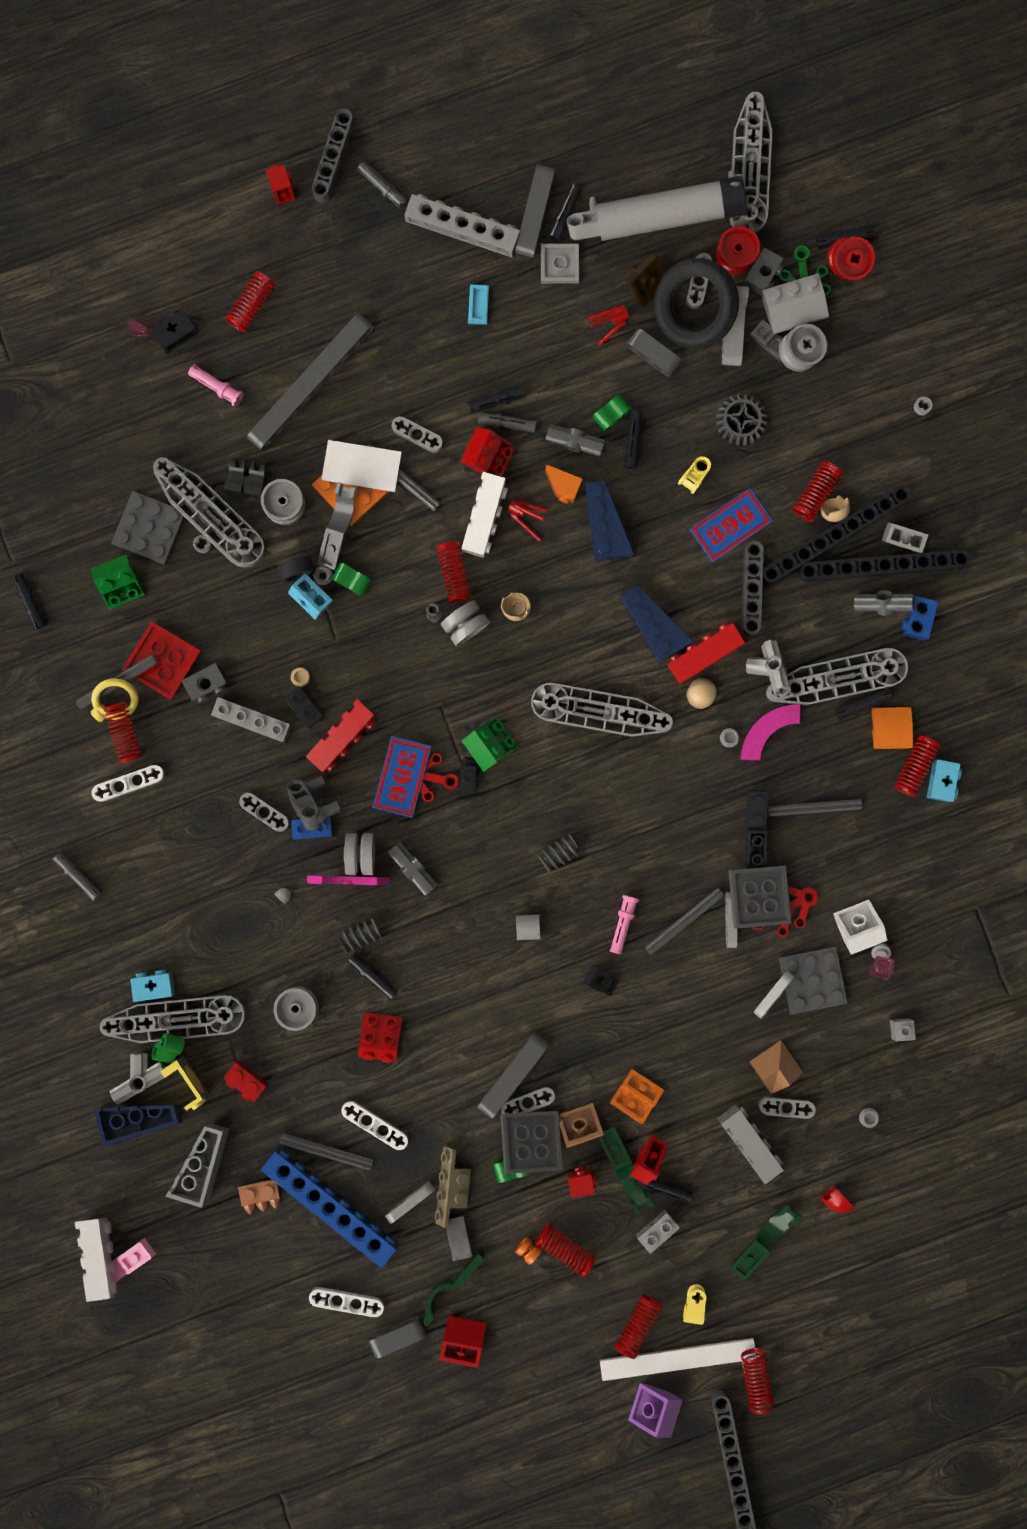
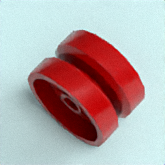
M734 226L727 229L722 234L716 248L717 263L724 267L730 275L747 273L753 267L760 252L758 236L753 230L745 226Z
M861 237L839 238L830 246L827 252L828 268L834 276L840 279L859 280L872 270L875 263L873 246Z

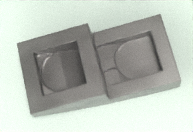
M762 320L750 335L780 362L779 344L782 337L777 333L773 334L771 325Z
M464 1216L449 1219L446 1231L453 1261L472 1258Z

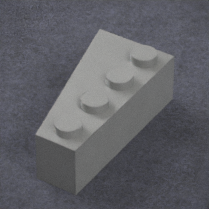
M734 1105L717 1119L763 1183L767 1184L784 1171L781 1167L783 1162L777 1154L774 1156L769 1150L772 1147L765 1138L761 1140L758 1136L760 1131L754 1123L750 1124L746 1118L749 1116L745 1110Z
M212 1123L203 1128L192 1148L193 1150L184 1162L183 1168L175 1178L174 1184L165 1197L201 1208L209 1204L227 1140L228 1128Z

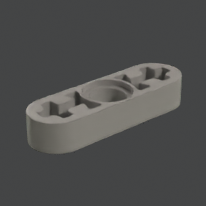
M701 253L696 257L712 260L711 256L707 253ZM699 275L691 277L686 298L687 305L692 309H698L702 306L708 284V279L702 277L705 283L701 286L696 285L694 278ZM695 290L699 291L697 299L700 301L693 303V299L690 298L694 297Z
M401 416L396 417L392 421L393 432L432 453H437L442 449L443 442L439 435ZM401 422H404V427L408 429L411 425L412 427L410 428L408 435H406L407 430L403 428L397 430L396 423L400 424ZM420 430L423 436L421 439L416 440L412 437V432ZM426 434L429 435L428 439L431 441L437 439L438 446L432 448L431 443L425 441V444H423Z
M245 793L240 797V806L278 832L288 829L290 822L284 814L254 794ZM250 797H252L251 801L256 805L258 804V801L261 803L256 808L255 813L252 811L253 809H255L253 806H245V798L249 799ZM262 807H267L270 810L267 818H262L259 814ZM274 812L277 813L274 816L278 820L284 819V827L280 826L277 828V822L274 820L271 823L268 822L273 817Z
M726 892V948H737V929H734L731 893Z
M787 970L755 1009L754 1014L762 1019L796 976Z
M545 1086L509 1099L502 1106L501 1112L502 1114H510L504 1110L507 1109L508 1104L511 1107L516 1106L517 1103L515 1101L518 1100L522 1111L519 1112V1109L516 1108L513 1110V1113H528L542 1108L554 1101V1091L552 1088ZM543 1091L552 1094L549 1096L548 1101L542 1098L539 1100L541 1104L537 1105L534 1094L537 1093V1097L542 1096ZM526 1097H530L534 1101L533 1106L530 1108H526L522 1104L523 1099Z
M763 1097L758 1104L759 1110L769 1116L809 1119L814 1116L816 1111L812 1102L801 1099ZM769 1101L771 1105H777L776 1101H779V1112H776V1108H769V1111H766L763 1104ZM785 1102L792 1104V1110L789 1113L782 1111V1105ZM795 1103H798L797 1106L801 1108H804L805 1104H808V1107L811 1108V1111H807V1114H805L804 1111L797 1110L798 1114H795Z
M430 1181L426 1182L387 1212L385 1217L390 1224L395 1222L429 1196L435 1188Z

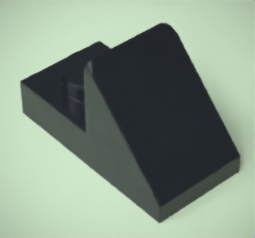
M592 966L583 983L611 996L620 979L596 966Z

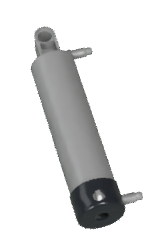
M731 170L728 172V178L705 184L597 204L595 197H591L589 211L575 213L567 218L569 234L574 240L601 236V240L605 241L723 218L729 219L747 215V202L742 176H736L734 171Z

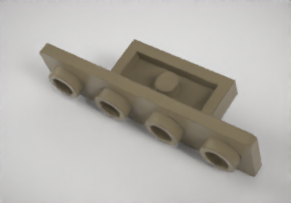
M448 1146L443 1147L441 1154L442 1165L441 1172L439 1173L440 1184L437 1193V1210L435 1212L436 1224L444 1228L448 1227L450 1208H467L471 1169L454 1168L456 1150Z

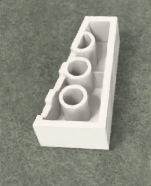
M486 472L482 473V485L478 488L477 502L472 509L471 523L468 524L462 545V552L484 558L485 553L489 554L492 543L489 542L491 535H495L497 525L494 524L496 517L500 518L502 511L500 502L501 499L505 500L508 488H505V478Z
M108 1218L75 1222L76 1229H80V1236L77 1238L78 1247L83 1249L80 1258L83 1270L86 1269V1273L83 1274L86 1302L115 1297L114 1293L117 1292L116 1282L113 1281L115 1264L114 1261H111L113 1243L109 1239V1233H111L110 1221L108 1222Z

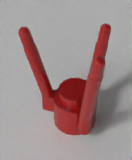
M623 305L589 317L592 320L606 316L591 323L590 327L610 319L614 324L618 323L599 342L600 346L617 330L626 325L625 320L629 319V314Z
M514 498L508 508V512L512 514L511 518L516 520L533 537L541 542L542 539L519 516L523 517L527 513L543 521L544 517L527 509V507L545 513L548 510Z

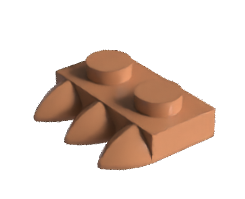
M272 1179L238 1186L241 1206L249 1214H252L255 1203L263 1212L267 1207L268 1201L275 1209L280 1205L279 1186Z

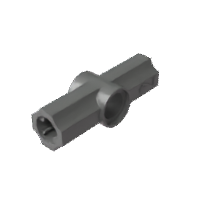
M552 424L549 425L545 441L564 446L567 450L573 452L582 451L599 457L605 441L586 435L585 432L578 429H566Z
M881 590L876 594H855L854 609L856 611H877L882 616L890 615L893 611H914L915 596L913 594H892L889 590Z
M401 842L388 851L393 860L401 867L400 870L410 881H413L425 896L437 886L433 878L425 871V867L415 856L413 857Z

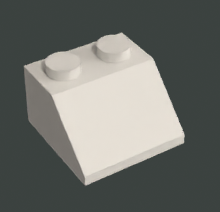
M869 900L833 913L843 941L851 955L887 941L885 927Z

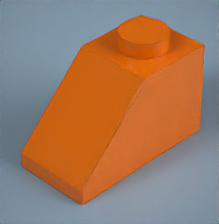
M547 465L545 473L555 496L562 503H574L582 483V478Z

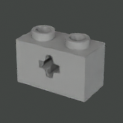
M888 522L882 541L922 553L928 534Z
M664 1209L643 1227L636 1236L651 1254L680 1227L668 1211Z

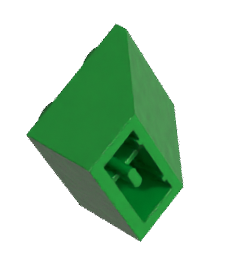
M127 554L91 568L93 581L109 610L145 596L136 571Z
M498 717L477 728L462 740L483 772L519 748Z

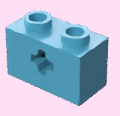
M306 574L302 575L288 591V594L314 619L318 618L332 602V599Z
M933 760L927 798L954 802V799L958 796L957 780H960L962 774L960 764ZM946 778L949 783L945 784L942 782V779Z
M166 969L155 971V975L149 976L147 972L137 973L135 978L130 979L133 1002L175 995L172 972L167 973ZM149 983H156L157 987H149Z

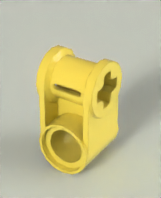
M698 457L681 477L678 484L684 485L694 494L710 470V460L706 457ZM703 462L706 464L707 469L700 471L697 469V464Z
M693 1284L688 1289L683 1322L704 1324L706 1294L704 1288L699 1284ZM697 1292H699L700 1295H698L697 1298H694Z

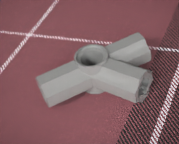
M776 640L765 641L761 646L764 658L750 656L746 662V671L748 674L769 676L775 696L782 697L791 691L787 669L784 666L778 642Z
M148 1053L130 1054V1079L109 1091L113 1101L119 1105L164 1079L160 1071L165 1069L166 1066L159 1061L148 1068ZM136 1078H140L143 1081L142 1088L136 1086Z

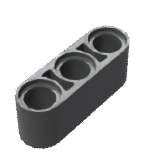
M637 329L626 343V346L632 352L667 377H670L681 363V359L641 329Z
M415 1317L370 1337L368 1341L375 1358L378 1359L427 1337V1333L420 1317Z

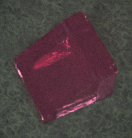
M128 317V331L132 336H151V332L147 327Z
M876 956L869 975L888 979L893 974L895 961Z

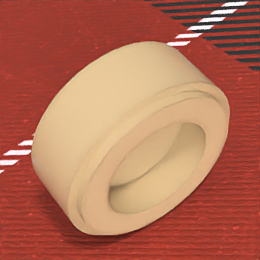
M296 668L291 673V681L297 687H304L310 682V674L304 668Z

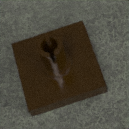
M653 253L639 267L632 266L629 270L630 276L626 279L636 301L642 307L655 296L658 284L665 274L658 257Z

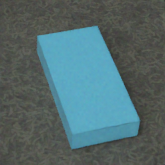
M470 284L468 324L487 325L489 285Z

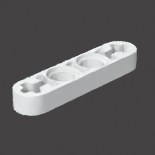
M152 765L94 786L92 797L96 801L103 802L162 781L165 771L161 766ZM153 769H155L156 771H160V774H158L157 779L155 777H149V782L147 783V777L144 774L145 771L146 775L152 774ZM135 775L142 777L143 781L139 786L134 785L132 782ZM118 781L124 783V789L121 792H117L114 788L115 783ZM110 784L111 792L104 793L103 798L97 796L99 788L107 790L109 789L107 785Z
M347 1101L341 1109L342 1115L352 1123L396 1150H402L407 1146L408 1136L400 1129L355 1101ZM351 1105H353V1110L357 1113H359L360 1110L363 1111L360 1114L358 1121L354 1119L357 1116L356 1114H347L348 1110L346 1109V1106L350 1107ZM364 1115L371 1116L372 1123L366 1126L362 1123L361 1119ZM381 1125H385L389 1129V1133L385 1136L378 1133V1127ZM392 1130L395 1131L393 1136L397 1138L403 1137L404 1144L400 1143L398 1146L396 1145V1139L391 1138V1141L388 1140Z
M322 1287L314 1288L309 1296V1301L313 1306L369 1317H378L384 1310V1302L378 1297ZM317 1292H319L321 1297L326 1298L327 1294H330L328 1304L325 1303L326 1299L321 1298L319 1302L316 1301V1298L313 1297V1295H316ZM333 1296H340L343 1299V1303L341 1305H334L332 1302ZM353 1299L361 1301L362 1306L359 1309H354L351 1306ZM365 1300L368 1301L367 1305L369 1306L378 1303V1307L381 1309H377V1312H374L372 1307H367L366 1311L363 1310Z

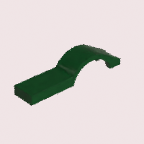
M615 1127L604 1131V1135L598 1138L636 1215L640 1214L639 1210L650 1206V1208L654 1207L647 1190L634 1186L635 1178L630 1176L634 1165Z
M788 1204L784 1205L766 1221L755 1239L730 1265V1269L744 1281L771 1253L780 1236L789 1227L796 1225L802 1219L800 1214L796 1215L789 1209L790 1206Z
M477 1251L454 1280L441 1281L432 1288L427 1301L424 1318L425 1326L428 1327L434 1319L435 1313L432 1309L433 1297L439 1291L446 1288L459 1290L483 1262L485 1255L481 1251Z

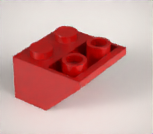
M476 427L461 462L481 474L486 472L502 477L515 447L492 430Z
M448 1315L440 1360L478 1368L486 1323Z

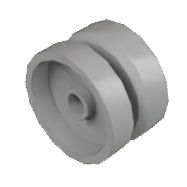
M812 324L796 326L782 338L779 344V355L783 364L792 371L798 372L808 370L823 359L827 351V341L824 333Z
M287 479L274 480L263 489L261 494V506L265 514L274 523L291 525L303 516L306 508L305 498L300 488L294 482Z
M475 600L455 610L441 623L446 633L455 631L451 635V640L456 647L470 640L490 623L485 614L474 617L480 610Z
M346 833L344 845L346 875H356L359 870V863L363 875H374V833H363L361 845H359L357 833Z
M295 986L288 988L277 997L273 1012L276 1021L281 1027L291 1031H299L305 1029L315 1020L318 1015L319 1003L311 990ZM293 1006H298L299 1011L293 1010Z

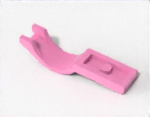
M145 1238L112 1260L115 1264L113 1281L117 1282L156 1255Z

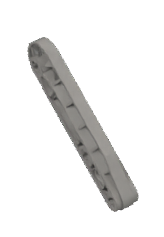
M752 92L747 96L733 132L731 170L734 171L735 161L742 163L741 174L735 175L742 176L747 213L751 217L745 215L729 218L732 227L749 226V229L753 230L755 234L761 231L768 217L772 128L764 97L759 92ZM753 102H755L756 105L755 110H753ZM755 120L758 124L753 125L749 121ZM738 124L744 126L743 137H736ZM763 126H767L769 139L762 138ZM751 134H754V136H753V142H754V143L751 142V139H750ZM736 143L743 144L742 155L735 156ZM769 144L768 157L761 156L762 145ZM746 163H748L749 167L747 182H749L748 187H745ZM754 163H756L755 187H752ZM761 163H768L767 176L760 175ZM760 182H767L766 195L759 193ZM762 207L763 210L758 212L757 208ZM756 218L763 221L762 225L755 223Z
M158 458L154 462V474L169 502L230 562L245 568L251 567L260 561L264 551L262 538L197 474L167 458ZM189 475L200 483L195 486L186 476ZM178 479L181 481V483L179 485H175L172 483V481ZM204 486L213 497L209 499L200 489ZM170 491L180 499L178 504L170 498L168 494ZM218 500L227 510L222 512L214 502ZM185 504L194 514L190 517L180 507ZM209 508L227 525L226 527H225V526L222 524V522L209 510ZM231 512L241 523L236 525L227 517L228 514ZM199 518L208 527L203 530L194 520ZM216 525L221 526L223 530L221 531ZM210 531H213L221 539L218 544L208 535ZM253 543H261V546L253 548ZM241 546H248V550H245V548L242 550ZM252 554H254L257 557V559L254 560L251 557Z
M884 648L803 666L787 675L791 679L788 680L790 686L792 683L799 686L798 693L789 691L787 696H775V694H772V685H769L766 690V696L772 702L811 705L892 687L906 677L908 663L900 651L893 648ZM875 653L869 661L868 655ZM864 656V664L851 666L849 659ZM845 660L846 668L832 671L830 663ZM827 664L828 672L813 674L812 667ZM886 665L891 666L892 669H890V670L886 669V670H885L884 666H886ZM866 667H868V672H869V674H870V677H868V674H867V671H866ZM808 668L809 676L795 679L793 673ZM860 668L859 673L852 672L846 675L834 676V674ZM896 673L900 677V679L897 680L893 676V674ZM861 675L862 677L859 680L836 684L838 681L852 679L855 676ZM883 676L887 677L885 683H882ZM812 679L813 682H817L815 689L813 686L805 688V684L812 682ZM869 681L871 689L856 692L855 684ZM874 682L881 685V687L875 688ZM851 686L853 693L837 695L836 688ZM832 689L834 697L819 700L818 692ZM814 694V702H800L799 696ZM795 698L796 701H786V699Z
M545 683L539 686L531 698V707L534 714L547 722L630 737L665 733L673 726V719L669 714L639 698L556 683ZM563 688L571 689L570 696H568ZM561 689L562 691L556 696L555 694ZM573 689L590 692L589 699L572 697ZM592 693L607 695V703L591 700ZM611 696L627 699L626 706L610 704ZM549 697L553 698V701L556 702L551 707L547 706L548 703L545 704V700H548ZM634 700L646 705L645 710L629 707V701ZM569 701L574 702L572 711L567 710ZM577 702L602 706L605 708L603 711V709L592 708L588 706L581 707L577 706ZM564 703L567 704V706H560L558 704ZM648 707L657 712L648 711ZM576 709H582L585 712L588 711L593 713H599L601 715L603 714V717L578 713L575 711ZM552 711H555L557 718H554ZM625 711H627L629 716H634V712L638 713L635 718V723L632 722L634 720L633 718H628L626 721H624V718L620 716V714H623ZM642 714L649 717V723L646 725L639 721V717ZM566 715L565 722L556 721ZM568 715L585 718L584 725L567 723ZM653 716H656L655 720L657 721L665 718V722H668V725H665L664 728L661 727L660 723H655L654 726H651L654 721ZM587 719L604 721L603 729L586 726ZM606 722L622 725V732L606 730ZM625 725L641 728V733H624ZM644 729H648V730H653V731H654V732H646V733H643V732H644Z
M232 995L140 1003L103 1019L100 1023V1031L105 1036L137 1043L160 1041L161 1038L152 1039L153 1031L167 1030V1034L172 1035V1029L186 1028L187 1036L178 1037L184 1039L225 1035L235 1032L242 1026L246 1012L242 1002ZM207 999H214L208 1006ZM231 999H233L234 1001H233L232 1005L230 1006L229 1003H230ZM203 1000V1007L189 1009L188 1001ZM218 1000L222 1007L219 1008L215 1001ZM184 1002V1009L170 1011L169 1003ZM165 1004V1011L151 1013L149 1005ZM137 1006H145L146 1013L131 1015L130 1009ZM224 1010H226V1013H230L227 1019L225 1016H222V1013L225 1012ZM126 1011V1015L116 1016ZM205 1011L207 1022L204 1021L203 1012ZM198 1012V1016L171 1017L174 1014ZM216 1014V1017H209V1015ZM127 1019L133 1021V1029L126 1027ZM148 1019L149 1021L153 1022V1024L150 1026L149 1024L140 1025V1022L146 1021ZM198 1019V1023L172 1025V1023ZM107 1024H119V1027L111 1029L107 1028ZM205 1026L206 1034L191 1035L192 1027ZM210 1027L217 1033H210ZM147 1032L148 1040L133 1038V1033Z

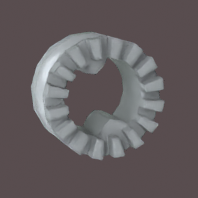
M928 397L918 398L914 404V411L922 416L928 414L933 406L932 401ZM919 402L927 404L928 409L919 408Z
M199 535L194 538L193 546L199 553H206L211 549V542L204 535ZM201 539L207 541L204 549H199L197 544H200Z

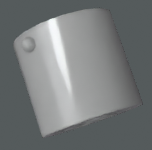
M539 914L516 915L517 940L540 939Z

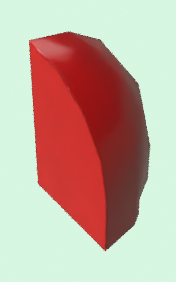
M834 1185L820 1197L823 1203L835 1212L847 1213L855 1209Z

